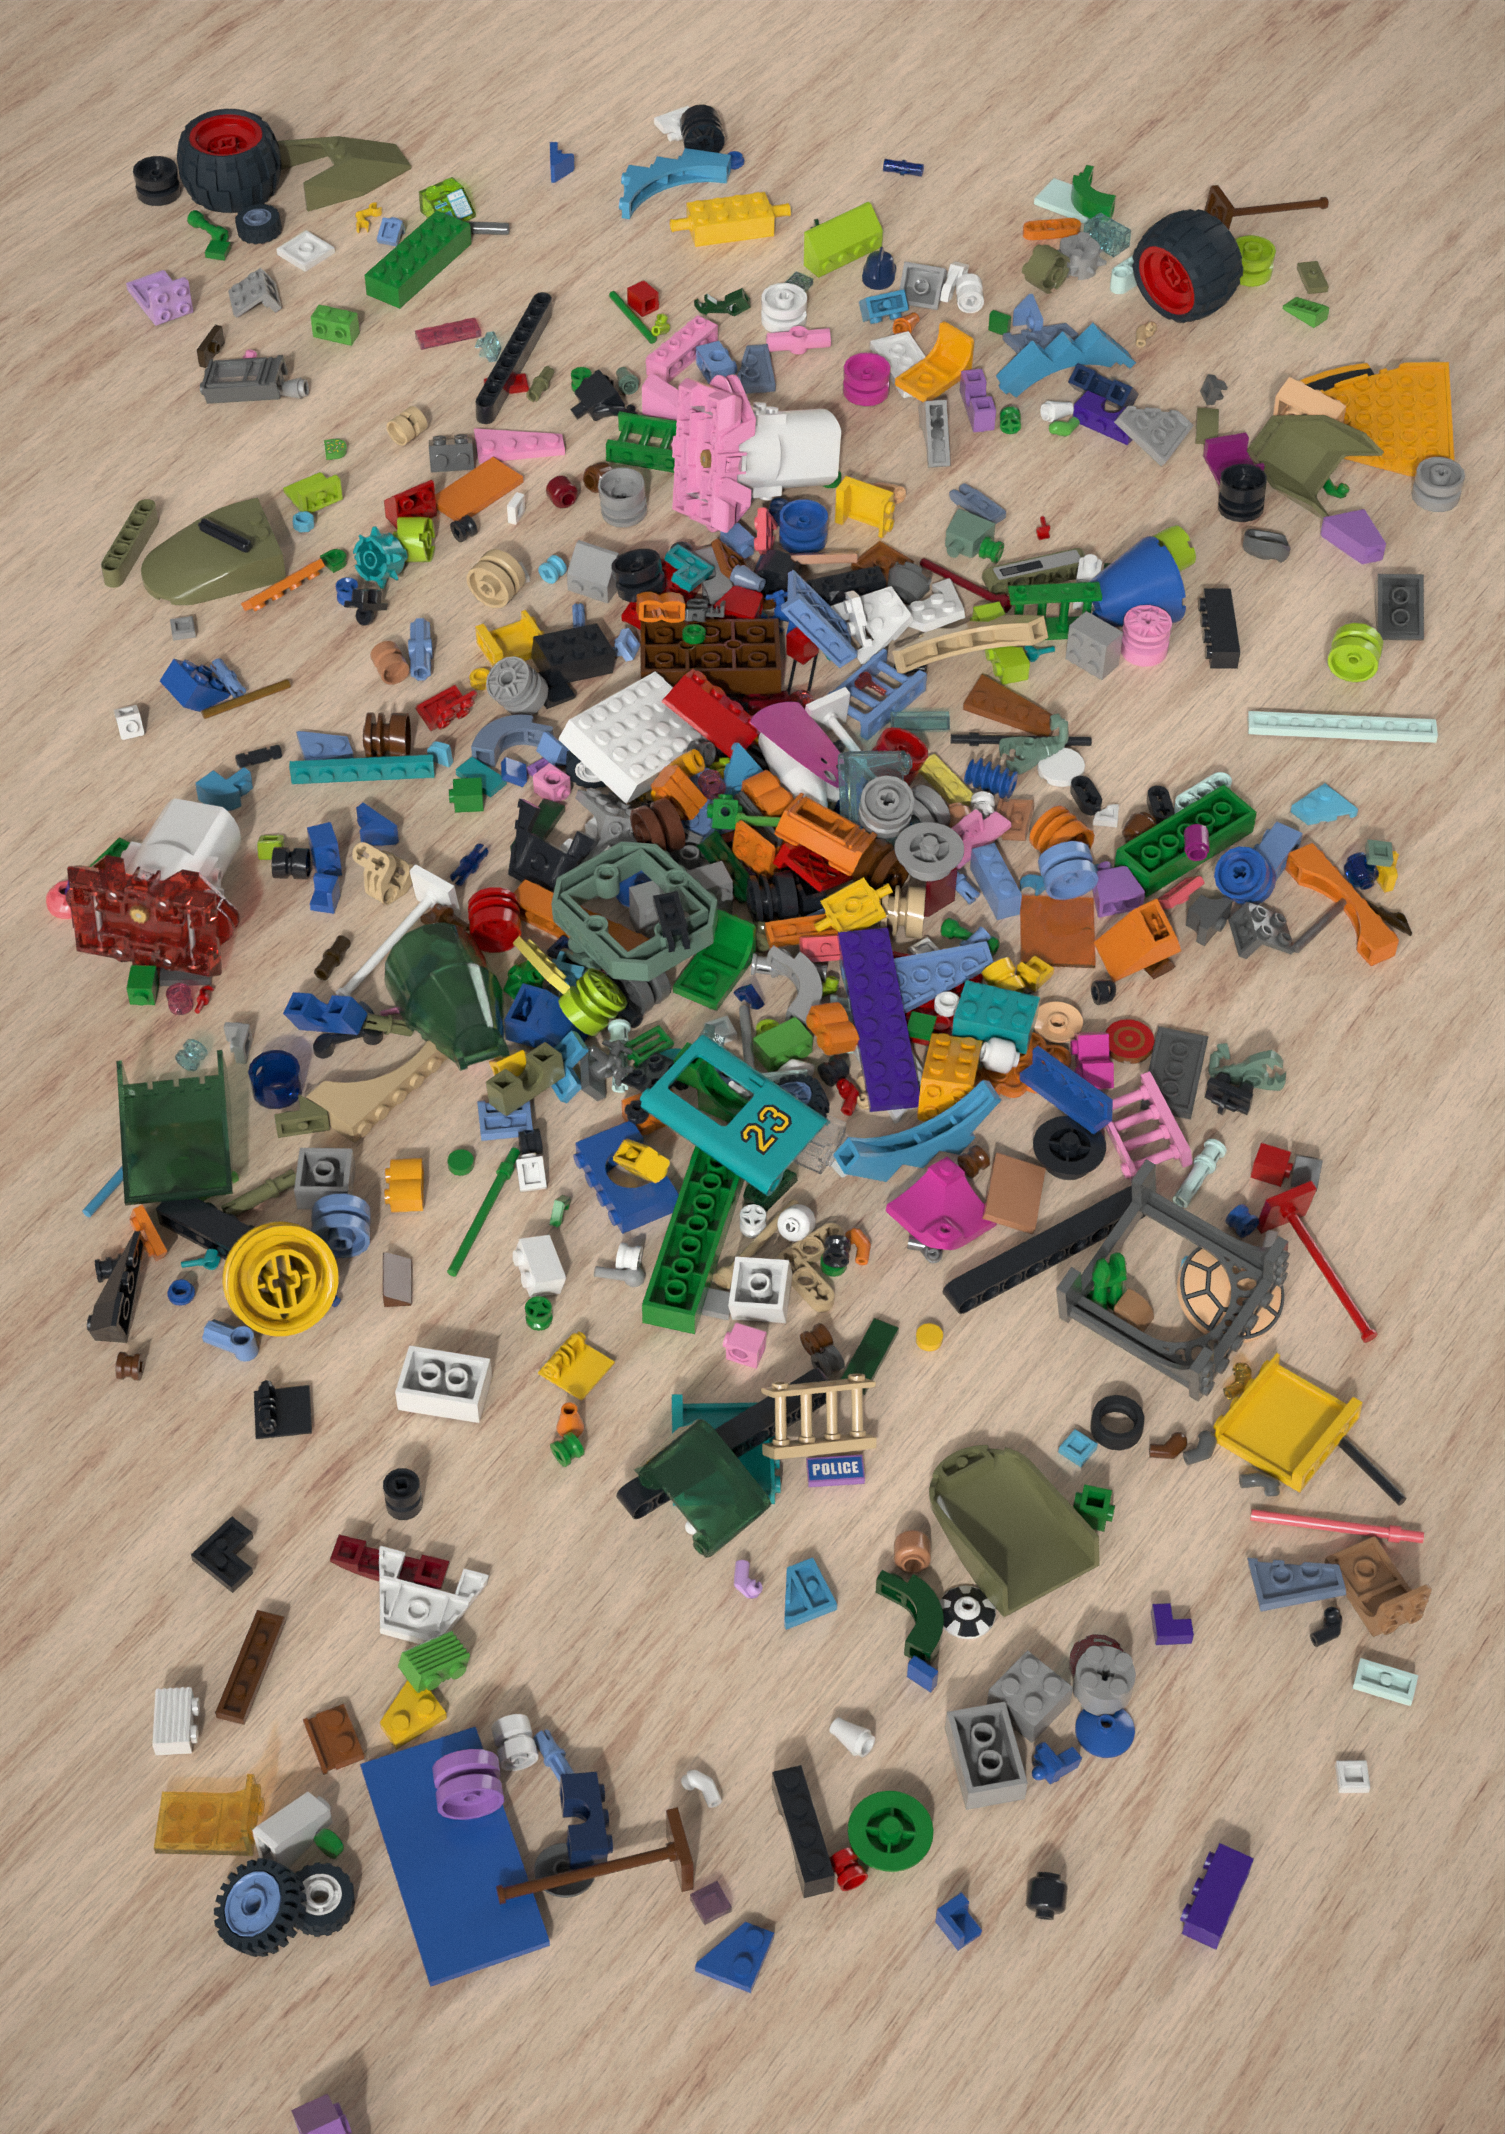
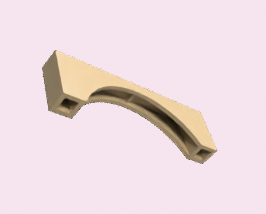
M444 973L429 987L430 1003L435 1012V1022L431 1035L422 1049L411 1060L386 1075L366 1081L348 1083L323 1081L306 1096L307 1099L327 1110L329 1126L353 1143H356L361 1137L366 1136L376 1123L385 1119L397 1104H401L409 1093L419 1088L431 1073H435L440 1068L443 1062L456 1054V1007L471 1004L492 1006L491 1001L449 974Z

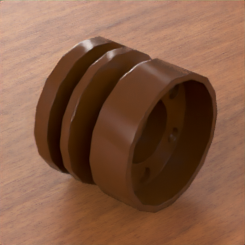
M374 712L366 714L363 727V747L366 758L376 757V752L378 757H386V752H390V757L410 756L411 722L409 713H392L390 723H386L384 712L378 714L377 722Z

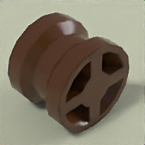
M978 1145L972 1146L967 1154L963 1153L957 1158L959 1167L965 1171V1175L969 1178H974L979 1174V1170H985L990 1166V1159L987 1153Z
M822 1323L814 1325L810 1332L804 1331L800 1334V1341L810 1356L820 1353L826 1346L833 1345L834 1343L830 1332Z
M119 1352L116 1360V1378L124 1380L126 1377H131L134 1381H140L144 1370L143 1354L128 1355L126 1352Z

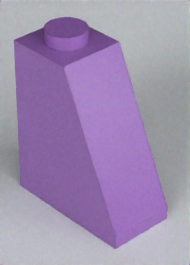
M1365 509L1323 518L1320 535L1360 564L1383 560L1386 543Z

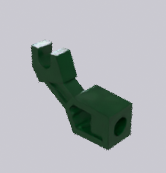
M743 288L725 295L724 301H717V299L709 294L704 295L705 303H701L698 298L694 300L696 309L699 313L705 315L708 313H728L735 317L751 308L750 297Z

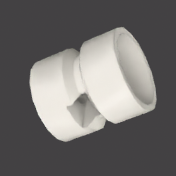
M975 274L960 276L955 286L957 305L962 312H978L984 305L981 278Z
M508 1715L493 1723L491 1727L495 1745L498 1747L497 1754L503 1770L518 1771L536 1763L538 1752L535 1741L532 1739L533 1734L529 1718L526 1715Z

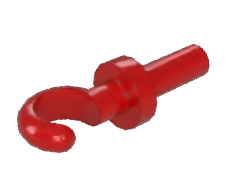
M203 986L200 989V994L197 997L198 1004L194 1010L195 1013L199 1014L203 1006L208 1005L210 1001L209 994L205 991L210 990L213 992L214 988L212 986Z

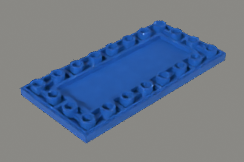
M476 1726L360 1764L430 1987L550 1946V1941L533 1893L507 1899L505 1904H499L496 1886L502 1885L507 1887L529 1881L503 1804L491 1814L467 1820L450 1819L438 1813L436 1791L438 1789L435 1788L432 1767L437 1760L450 1753L467 1749H483Z

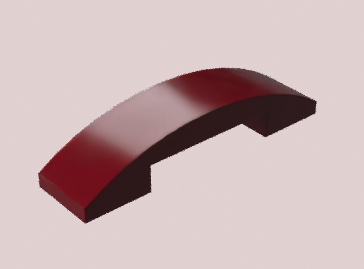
M339 1534L330 1557V1562L347 1571L379 1582V1549L367 1547V1541ZM423 1554L420 1559L405 1556L398 1579L433 1589H442L450 1561Z

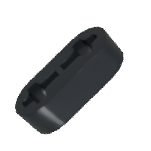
M1086 776L1074 777L1071 781L1070 793L1080 810L1090 816L1095 815L1098 811L1100 812L1102 797L1093 782Z
M1152 786L1149 788L1146 803L1150 815L1156 819V824H1159L1174 815V808L1169 792L1165 787Z

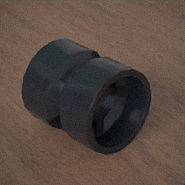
M274 847L271 864L273 878L288 879L292 875L294 879L308 880L311 869L310 849L294 848L293 851H290L289 847Z
M407 1468L392 1470L383 1480L386 1509L389 1515L398 1520L412 1519L422 1509L423 1500L420 1491V1480L412 1470Z

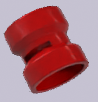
M852 1847L844 1848L829 1858L833 1872L838 1876L837 1883L842 1891L855 1889L867 1880L868 1874L865 1868L859 1865L858 1857Z

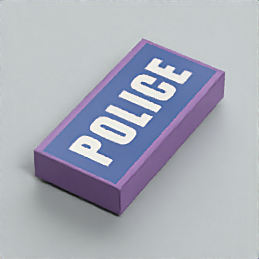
M862 1455L806 1458L808 1487L865 1484Z

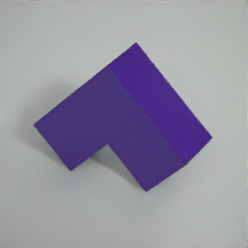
M1171 1603L1153 1604L1151 1619L1155 1645L1192 1644L1194 1636L1192 1620L1173 1619Z

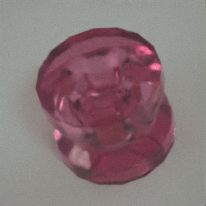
M706 770L699 776L698 785L707 799H718V794L725 793L726 785L720 773L716 770Z
M176 983L167 989L166 998L171 1013L185 1015L193 1009L192 993L188 985Z

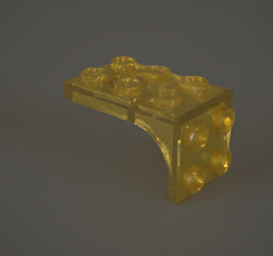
M247 1774L245 1789L237 1792L162 1791L154 1842L155 1854L253 1856L256 1843L252 1830L257 1826L258 1816H263L265 1807L264 1797H261V1784L256 1783L255 1775Z

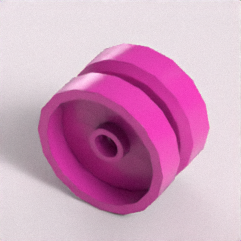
M858 353L847 359L843 369L844 397L849 402L860 406H875L886 400L890 388L891 368L889 362L884 357L873 353Z

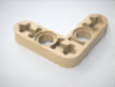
M828 1223L820 1227L803 1240L781 1251L777 1257L780 1260H789L790 1263L794 1261V1267L790 1264L792 1270L791 1286L817 1312H827L834 1305V1292L832 1288L811 1267V1265L821 1259L825 1251L822 1243H824L827 1235L844 1236L842 1227L834 1223ZM806 1246H814L818 1251L808 1254L803 1249ZM807 1276L813 1282L809 1285H803L799 1283L798 1279ZM817 1294H818L821 1298L827 1297V1300H826V1301H824L823 1299L817 1300Z

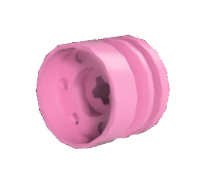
M1139 605L1131 608L1126 613L1123 622L1122 656L1130 663L1142 667L1160 664L1166 659L1172 628L1171 617L1163 609L1152 605Z

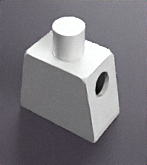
M1093 554L1080 558L1076 583L1089 582L1099 574L1102 568V561ZM1073 602V609L1082 610L1083 602Z

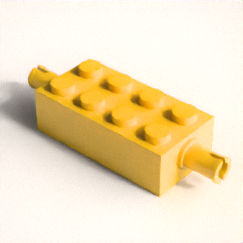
M765 192L696 200L686 203V218L670 219L671 232L689 230L695 247L774 236V218L790 216L791 210L789 203L772 206Z

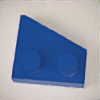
M744 1922L696 1963L695 1972L751 1993L774 1940V1932Z

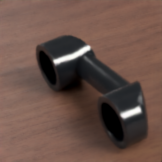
M362 1025L358 1035L341 1033L330 1035L324 1033L314 1041L313 1051L316 1057L325 1059L334 1053L333 1045L363 1037V1041L366 1044L377 1045L383 1040V1032L363 1029Z

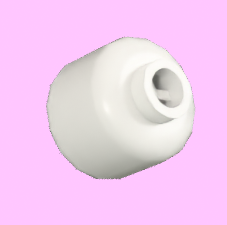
M991 1038L988 1042H984L980 1052V1062H983L985 1069L1003 1074L1008 1073L1012 1067H1016L1020 1057V1053L1016 1052V1046L1012 1041L1000 1038Z
M795 1204L780 1214L777 1227L779 1233L785 1239L797 1242L813 1232L816 1219L810 1208L805 1205Z

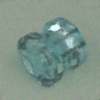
M188 1039L183 1044V1050H179L175 1055V1059L184 1069L196 1071L200 1066V1060H204L208 1052L200 1042Z

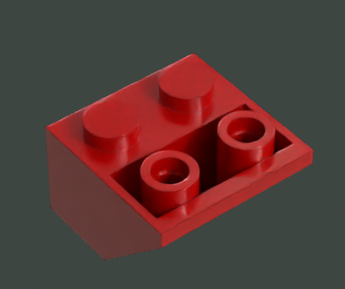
M429 480L384 500L385 517L396 530L398 529V517L433 518L437 516L433 480Z

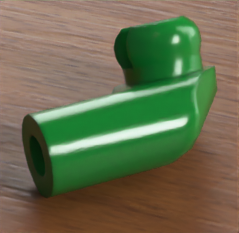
M1330 477L1323 486L1327 495L1339 499L1345 498L1350 490L1349 486L1344 483H1340L1338 487L1335 486Z

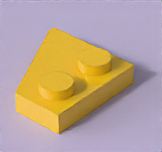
M407 1680L381 1719L380 1727L397 1750L447 1719V1714L431 1691L426 1688L424 1691L417 1693Z

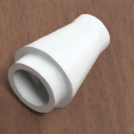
M1047 401L1045 404H1042L1040 409L1042 419L1048 422L1072 415L1074 411L1071 402Z
M840 1717L836 1718L830 1726V1733L853 1756L865 1757L874 1746L875 1737L871 1735L869 1729L844 1721Z

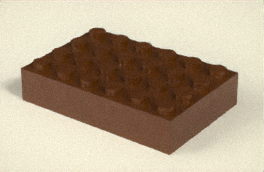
M705 619V622L684 620L678 623H669L663 620L657 622L641 621V679L656 672L673 688L686 673L694 669L703 673L712 685L720 687L725 692V695L781 694L778 619ZM691 624L701 625L706 630V639L699 644L686 643L682 638L683 628Z

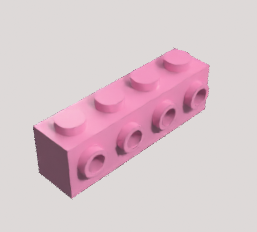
M697 315L646 357V375L654 374L669 383L696 360V346L718 341V325Z

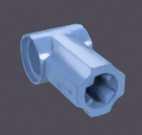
M215 1319L208 1321L204 1327L203 1342L234 1353L238 1360L244 1362L251 1361L258 1355V1344L251 1328L247 1326L234 1327Z

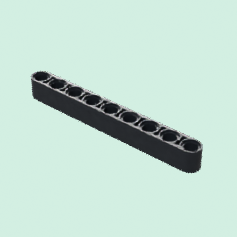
M540 292L533 296L478 394L475 405L476 419L479 423H492L506 401L510 386L516 380V375L520 374L552 317V297L550 294Z
M1132 1185L951 1280L943 1288V1295L959 1314H964L1107 1238L1132 1202Z
M814 1368L789 1383V1385L831 1380L820 1368ZM826 1392L812 1394L813 1412L826 1404ZM800 1395L786 1396V1421L788 1428L801 1420ZM766 1397L629 1481L619 1489L616 1495L617 1499L633 1519H640L775 1436V1398Z

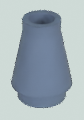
M745 565L735 566L730 576V581L735 586L759 592L763 590L766 582L764 578L758 576Z

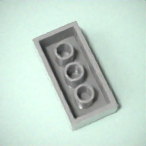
M720 861L688 870L687 873L690 876L698 879L702 887L716 896L718 900L717 909L732 915L733 881L723 862ZM653 881L629 887L630 921L636 933H640L648 939L655 936L654 928L659 923L653 903V895L665 894ZM683 909L685 918L689 917L690 915Z

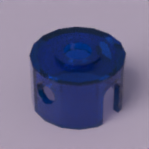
M270 1050L255 1057L249 1065L248 1075L252 1095L260 1106L268 1109H282L291 1106L299 1099L298 1095H302L303 1081L300 1065L297 1058L291 1053L283 1050ZM262 1067L261 1071L257 1074V1070Z

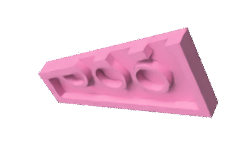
M474 428L479 463H484L491 457L499 461L565 455L562 434Z

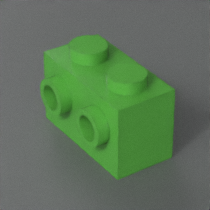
M319 304L311 315L312 333L315 338L352 346L360 334L358 313Z

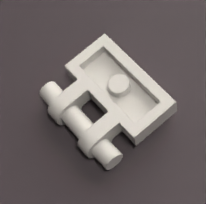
M689 106L654 118V125L663 134L669 133L667 137L670 142L682 140L680 118L690 108Z

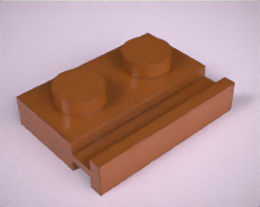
M344 1704L320 1712L311 1719H303L323 1775L328 1774L327 1771L336 1768L338 1770L365 1759Z

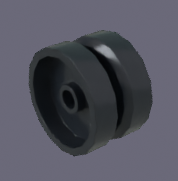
M151 156L138 161L134 165L133 176L136 183V194L142 203L150 206H163L176 201L180 196L181 188L178 180V169L172 159L164 156Z
M631 550L618 556L611 564L618 595L624 601L637 602V594L643 592H653L659 595L667 587L660 555L655 550Z

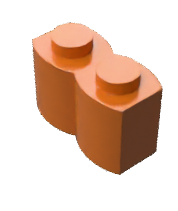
M643 592L637 594L636 612L638 618L644 622L663 620L669 623H678L685 620V602L683 596L678 593L668 592L658 595L653 592Z
M768 770L742 781L741 791L747 794L765 817H782L784 810L794 800L792 794L781 787L778 777Z
M839 1002L811 1006L806 1017V1024L813 1034L817 1036L819 1048L826 1055L855 1051L860 1039L855 1026L849 1021L844 1007Z

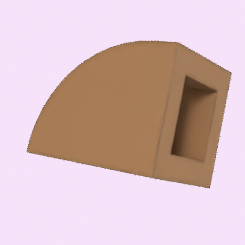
M1130 1288L1127 1289L1114 1307L1113 1315L1143 1333L1154 1319V1313L1149 1303Z

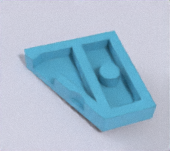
M1324 783L1293 804L1291 813L1305 824L1313 825L1322 821H1336L1337 816L1349 814L1350 818L1356 817L1358 808Z

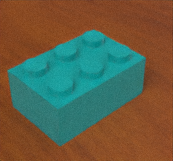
M966 980L954 1015L952 1036L961 1038L971 1037L975 1040H981L982 1044L988 1042L991 1038H1000L1012 1041L1016 1046V1052L1026 1054L1038 1017L1040 997Z

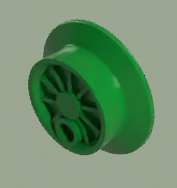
M881 1791L871 1794L857 1804L849 1818L848 1839L854 1853L865 1864L880 1871L899 1872L914 1867L924 1859L933 1842L934 1829L928 1811L918 1800L902 1792Z

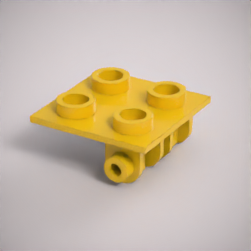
M578 1331L571 1334L538 1371V1374L582 1401L615 1364V1361L585 1344L586 1336Z

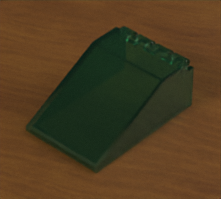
M217 1050L219 1075L205 1076L204 1084L200 1083V1077L179 1079V1086L176 1087L174 1079L153 1081V1089L148 1088V1082L129 1084L122 1060L116 1061L125 1206L233 1194L231 1099L228 1071L222 1050Z

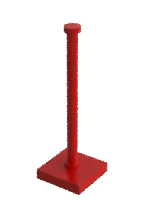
M1312 1180L1266 1199L1257 1226L1260 1234L1290 1223L1361 1332L1362 1341L1367 1343L1376 1338L1378 1333L1375 1329L1370 1328L1300 1220L1301 1217L1306 1216L1317 1190Z

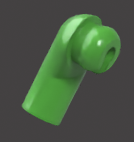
M1072 417L1068 422L1055 421L1049 425V432L1063 437L1069 436L1079 426L1080 421L1076 417Z

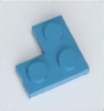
M572 1030L554 1048L562 1054L565 1077L551 1087L559 1100L564 1103H568L581 1090V1081L574 1072L573 1067L589 1051L579 1034Z

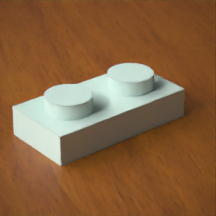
M1360 1658L1352 1689L1411 1706L1419 1675Z

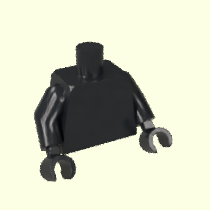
M599 369L589 378H584L580 386L575 390L574 394L579 403L570 409L577 420L588 413L593 421H598L605 417L618 416L619 411L637 415L638 412L635 411L634 405L630 404L626 408L624 407V402L613 387L614 380H609V377L603 375Z

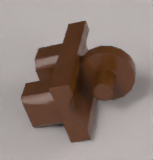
M437 903L428 913L420 916L421 922L429 927V931L435 935L439 934L450 943H455L456 946L463 941V935L469 931V924L454 915L453 908L448 905L442 906Z

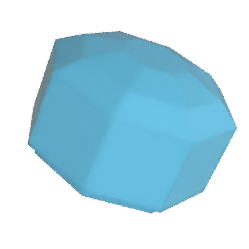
M307 511L298 512L293 516V528L298 532H309L314 528V516Z

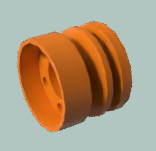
M1060 805L1049 809L1037 820L1030 832L1029 842L1040 854L1054 845L1069 841L1083 842L1091 849L1095 835L1083 822L1078 821L1076 816L1070 813L1066 807Z

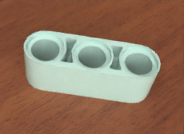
M1133 255L1112 269L1110 291L1115 294H1124L1137 286L1132 267L1134 262Z
M1217 772L1179 794L1175 800L1174 814L1223 784L1231 789L1232 778L1226 773Z

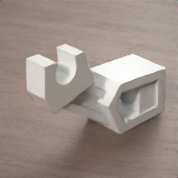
M956 261L950 264L947 281L941 291L940 301L948 303L949 300H952L956 281L960 276L968 274V264Z

